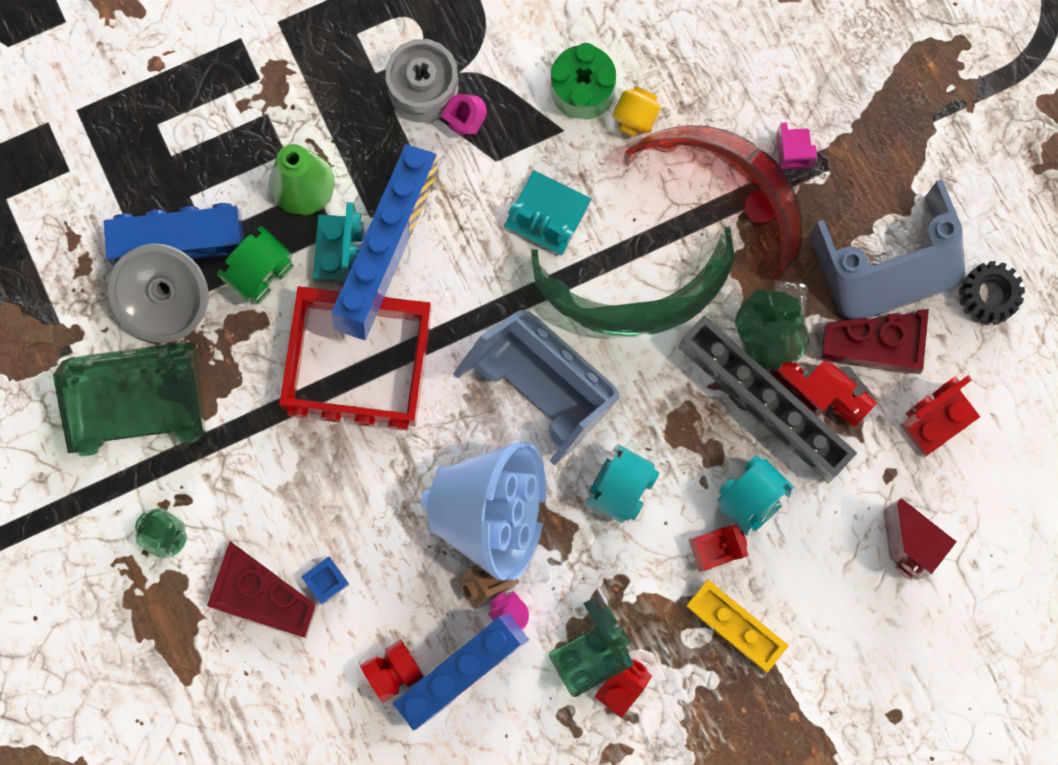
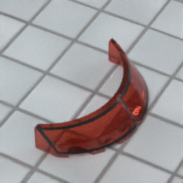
M687 125L654 132L643 137L625 151L623 163L629 167L635 158L648 148L666 153L674 151L680 145L709 150L762 190L768 197L776 214L780 229L781 261L780 268L776 272L774 279L779 282L798 259L802 243V217L797 196L789 179L776 161L750 140L716 127Z

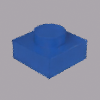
M329 556L301 576L321 605H324L350 585Z

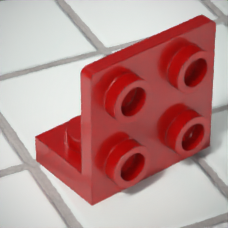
M969 375L962 380L954 376L932 393V396L935 398L934 400L928 395L905 413L909 419L901 424V427L924 457H927L981 417L961 391L963 387L972 381Z

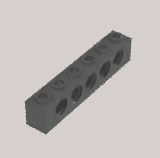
M705 315L681 339L678 348L827 483L832 481L857 454L852 447Z

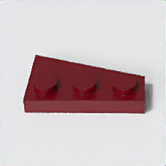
M929 309L917 310L916 313L903 315L893 313L888 314L886 317L867 319L865 317L826 323L821 359L921 374L924 369Z

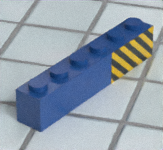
M405 144L331 312L335 331L366 341L437 177L436 153Z

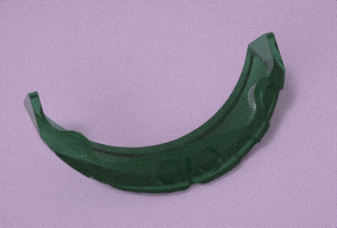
M723 227L718 244L708 263L687 285L659 300L620 305L594 302L569 291L565 283L554 280L539 263L537 249L531 250L530 260L534 282L540 292L554 308L571 321L602 334L619 337H638L642 334L655 335L666 332L686 323L699 314L711 303L723 287L732 269L735 254L731 227Z

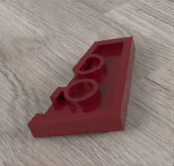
M229 541L207 604L210 608L303 638H307L318 606L231 541Z

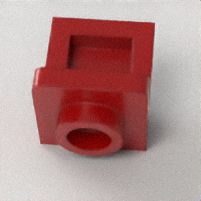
M737 524L724 526L688 539L699 572L733 560L748 557L747 539Z
M625 655L594 697L622 718L644 691L652 675L641 662Z

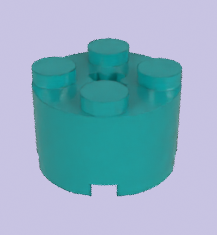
M617 444L612 450L617 453V456L615 455L612 461L608 458L606 459L589 491L595 496L594 498H586L585 504L622 524L625 520H635L644 503L639 499L646 489L651 490L660 472L654 469L655 464Z
M758 455L743 468L745 473L737 481L731 478L719 490L721 495L717 499V507L734 524H737L746 536L751 534L752 529L756 532L782 507L779 499L784 494L790 498L796 489L767 459H761Z

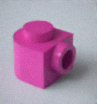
M458 94L449 100L441 117L450 122L448 127L461 136L476 134L485 120L487 113L486 105L478 96Z
M503 591L488 604L492 608L488 613L492 621L509 612L522 630L526 628L529 621V610L514 591L510 595Z

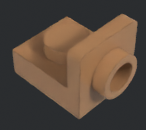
M478 565L470 567L459 579L461 592L464 598L470 601L474 609L481 607L488 599L499 595L503 591L514 588L519 583L518 579L497 580Z

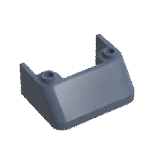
M943 179L936 181L925 196L933 216V220L930 222L927 230L932 246L870 266L866 254L857 247L849 246L835 250L824 220L816 223L809 238L838 312L843 319L850 320L865 317L869 319L953 290L964 280L965 258L962 225Z
M525 310L517 311L481 335L453 373L455 377L459 378L474 368L477 374L486 381H500L505 377L553 420L549 426L551 439L560 447L550 459L553 465H556L571 452L619 399L617 388L537 316Z

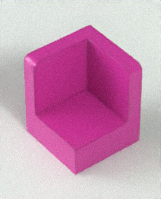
M780 122L776 132L780 168H812L817 159L816 145H811L810 130L807 128L788 129L787 122Z

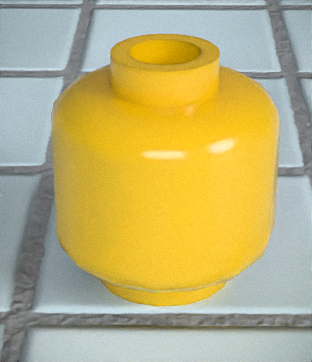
M634 86L633 90L623 91L613 111V118L620 123L618 130L633 137H636L638 132L643 134L649 133L661 111L660 104L656 102L658 96L637 86Z

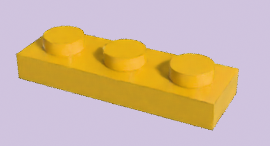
M706 580L685 606L765 673L769 672L789 646L710 580Z

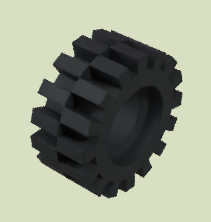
M990 261L987 265L985 263L978 265L964 278L961 283L963 286L959 289V294L962 295L959 301L960 305L965 304L966 309L963 310L965 314L971 313L973 315V321L977 322L980 319L982 320V325H989L991 322H993V325H997L1002 321L1005 322L1020 309L1019 306L1024 301V298L1021 296L1025 293V287H1020V283L1023 280L1021 276L1016 278L1013 275L1016 272L1013 267L1007 270L1006 263L1001 262L999 265H996V261ZM994 282L1002 288L1004 297L1000 304L989 305L982 300L980 287L983 283Z

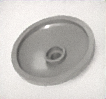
M145 244L130 250L115 264L108 282V298L116 318L129 332L147 341L166 343L184 338L200 324L208 307V287L201 269L187 254L172 246ZM160 283H166L169 286V292L163 291Z

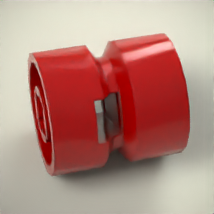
M402 639L387 647L383 657L375 655L360 664L362 672L382 703L399 694L400 686L410 687L424 678L423 673Z

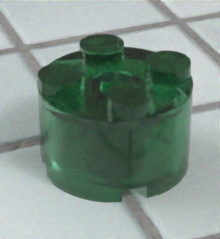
M758 289L751 293L750 298L742 304L736 314L735 327L743 350L764 369L781 368L780 364L790 360L794 363L807 351L810 342L809 333L798 298L781 291Z

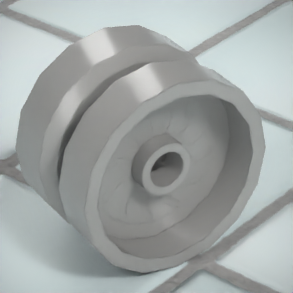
M414 39L400 45L390 55L386 65V85L394 109L404 118L417 123L433 122L443 118L441 117L443 110L449 100L459 94L457 64L451 52L442 44L429 39Z

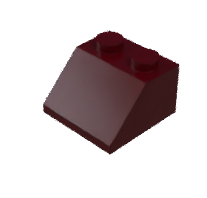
M902 498L887 506L883 511L890 559L897 564L894 567L897 572L909 580H912V578L919 580L932 575L957 543L955 539Z

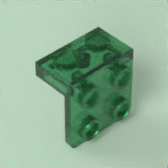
M596 597L583 603L595 627L553 649L549 653L552 664L572 697H577L634 665L626 649L631 642L621 625L617 628L614 627L618 622L609 606L602 608Z

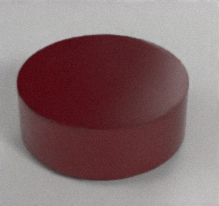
M763 191L754 192L749 195L743 206V214L746 220L755 226L769 224L777 213L775 198Z

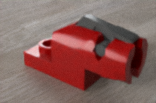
M781 356L768 371L769 374L817 417L830 405L833 408L831 410L832 413L844 419L855 428L877 404L874 395L850 366L838 368L833 363L824 360L806 379L802 375L804 373L803 369L791 359L786 361Z

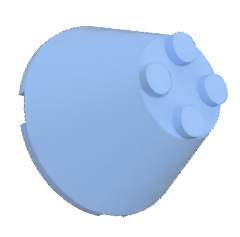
M516 442L449 466H439L431 488L426 489L422 496V508L427 510L430 533L439 536L497 580H515L526 570L537 548L543 523L537 522L540 502L546 503L545 469L537 448L532 444Z

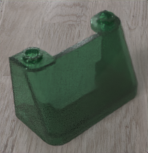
M182 342L76 356L62 361L53 374L68 454L78 453L79 456L94 455L99 452V448L106 441L172 433L174 438H180V442L189 443L200 439V436L205 435L206 426L196 343Z

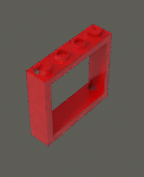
M297 286L279 403L283 410L288 411L287 415L307 418L308 413L321 415V420L329 422H341V418L355 419L354 424L361 426H374L375 422L388 423V428L401 431L408 430V426L416 427L432 317L431 302L384 297L377 313L378 317L419 322L407 413L295 399L309 308L332 311L341 292Z

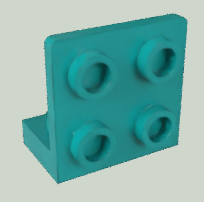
M352 202L346 203L345 216L318 214L313 271L314 282L345 283L359 251L357 242H363L364 222H361V213L356 212L355 205Z

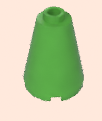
M297 144L287 145L279 151L269 178L270 193L276 204L287 213L302 214L303 216L312 215L322 210L331 201L335 185L333 171L326 160Z

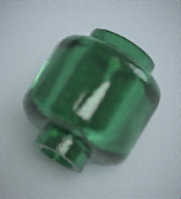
M155 508L148 513H143L135 523L136 543L139 547L157 558L164 559L169 556H175L186 544L187 534L184 522L165 509Z

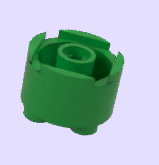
M582 43L563 51L556 58L551 68V93L557 108L572 118L594 119L605 113L611 106L616 91L617 75L612 59L603 50L594 47L591 43Z
M263 226L257 229L260 234L257 238L250 234L230 254L225 261L230 266L224 273L220 269L217 273V276L246 303L254 300L257 304H260L271 292L269 284L276 277L282 280L294 267L291 260L293 254Z

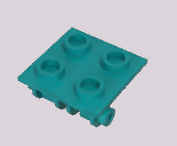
M533 170L518 200L511 205L508 212L509 216L503 227L562 256L592 198Z

